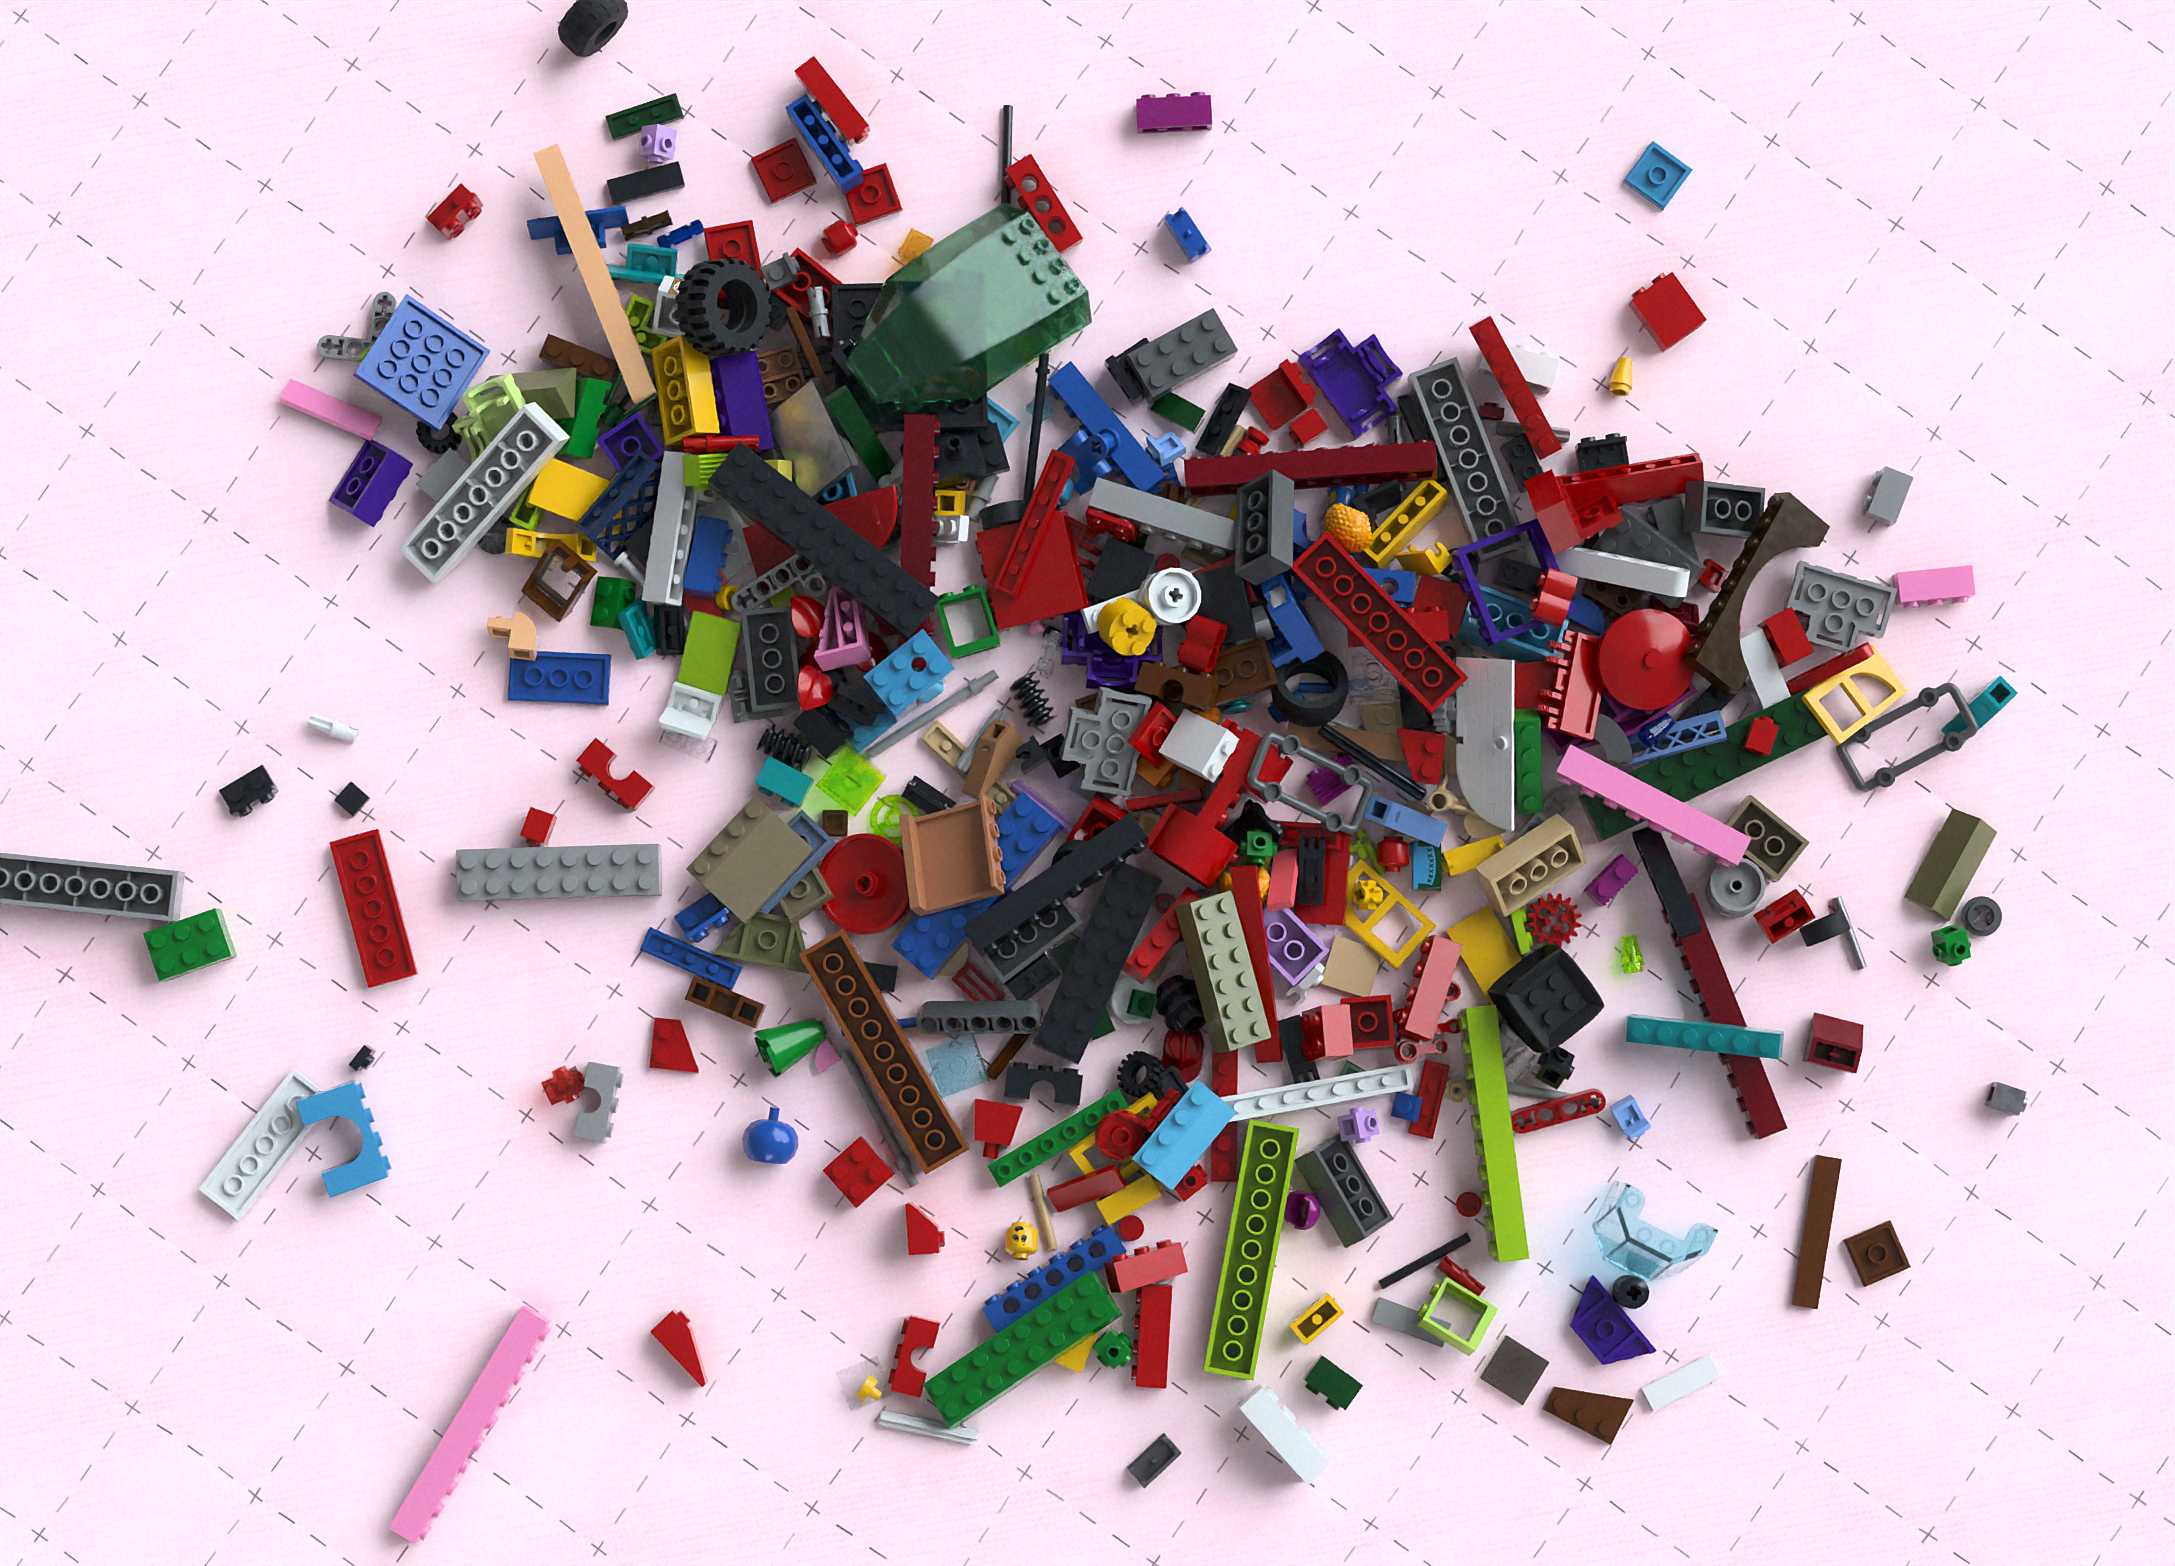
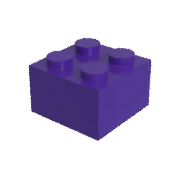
M636 412L596 439L618 473L622 471L639 450L643 451L657 464L663 461L664 449L639 412Z

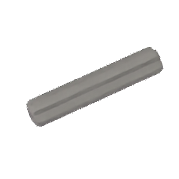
M1498 421L1496 426V434L1519 437L1525 434L1520 423ZM1551 427L1559 442L1567 443L1569 441L1570 429Z
M994 710L956 762L955 768L959 772L965 774L970 768L980 737L995 719L1005 720L1006 715L1001 710Z

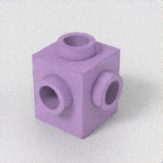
M659 124L642 126L638 156L648 158V162L653 164H663L664 160H672L676 148L677 130Z
M1364 1106L1349 1109L1350 1114L1337 1117L1342 1142L1355 1140L1356 1144L1371 1141L1370 1136L1380 1134L1375 1109L1365 1111Z

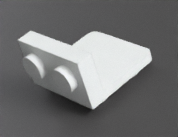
M675 681L672 685L667 708L659 718L658 726L663 727L665 731L670 733L679 732L685 734L692 740H705L716 723L723 696Z

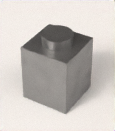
M1992 1082L1985 1106L2019 1116L2020 1112L2025 1111L2028 1103V1098L2025 1097L2027 1091L2000 1082Z

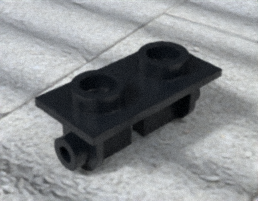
M916 775L908 782L901 795L927 814L953 808L956 805L955 801Z

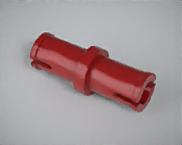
M1447 1255L1436 1267L1451 1280L1477 1296H1480L1486 1286H1483L1469 1275V1271L1466 1268L1463 1270L1449 1259Z

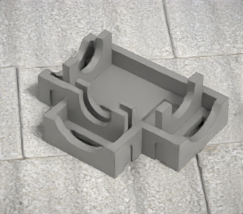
M1800 560L1795 568L1793 584L1784 610L1792 607L1795 614L1807 617L1804 632L1810 644L1823 646L1843 654L1855 647L1854 642L1857 639L1858 633L1877 639L1884 637L1897 589L1881 586L1882 584L1857 579V577L1845 573H1837L1818 565H1810L1808 562ZM1805 575L1799 600H1796L1795 596L1801 576ZM1886 599L1884 614L1879 625L1876 622L1882 601ZM1818 634L1824 637L1841 641L1842 644L1839 645L1829 641L1816 638V636Z
M1099 687L1094 711L1069 707L1067 731L1064 742L1060 747L1059 756L1062 760H1073L1082 763L1078 778L1080 788L1130 797L1131 783L1134 780L1139 753L1127 741L1148 714L1152 703L1148 695H1131ZM1112 698L1136 702L1137 706L1113 702ZM1075 723H1078L1073 748H1070ZM1093 780L1117 783L1118 786H1105L1093 783Z

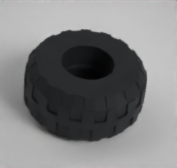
M577 0L560 21L558 26L559 40L576 56H591L605 46L623 26L629 13L627 2L625 0Z

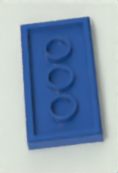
M537 651L535 661L510 657L508 700L609 705L612 655Z

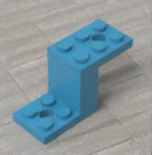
M922 629L863 676L866 683L856 691L886 705L882 714H877L871 727L859 725L856 720L834 709L833 711L849 724L850 729L855 734L849 742L858 753H861L918 707L916 700L955 668ZM916 658H923L926 661V668L921 672H917L912 668V662Z

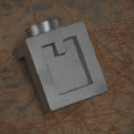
M788 252L783 253L782 258L760 267V271L771 292L798 280L797 272L800 271V267L795 257L790 258Z

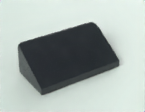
M683 604L681 606L654 605L656 654L660 656L683 654L685 649Z

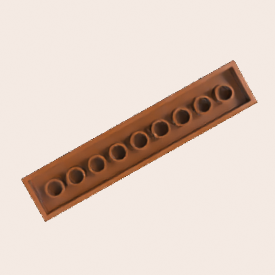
M845 928L799 953L798 955L925 1175L969 1150V1143Z

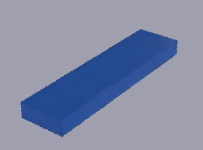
M652 927L649 928L640 948L643 952L730 990H733L743 968Z

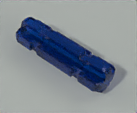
M694 220L690 222L691 225L689 226L686 224L672 230L667 236L665 234L657 238L659 247L670 248L672 244L677 245L692 238L694 234L697 236L703 233L704 226L701 220Z

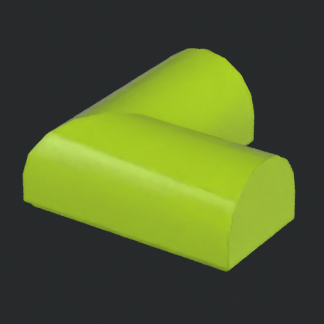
M633 294L625 312L641 352L652 356L651 349L669 341L670 337L652 333V328L647 327L655 310L656 303Z

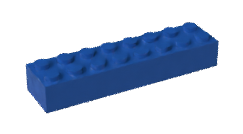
M1023 791L996 822L1000 833L997 842L1003 856V860L1000 861L1001 870H1003L1006 878V884L1003 885L1004 894L921 917L917 914L890 945L932 981L969 939L962 927L1000 902L1064 828Z

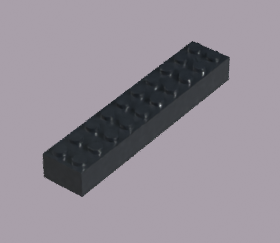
M740 441L709 478L708 486L904 640L908 641L939 603L940 598Z

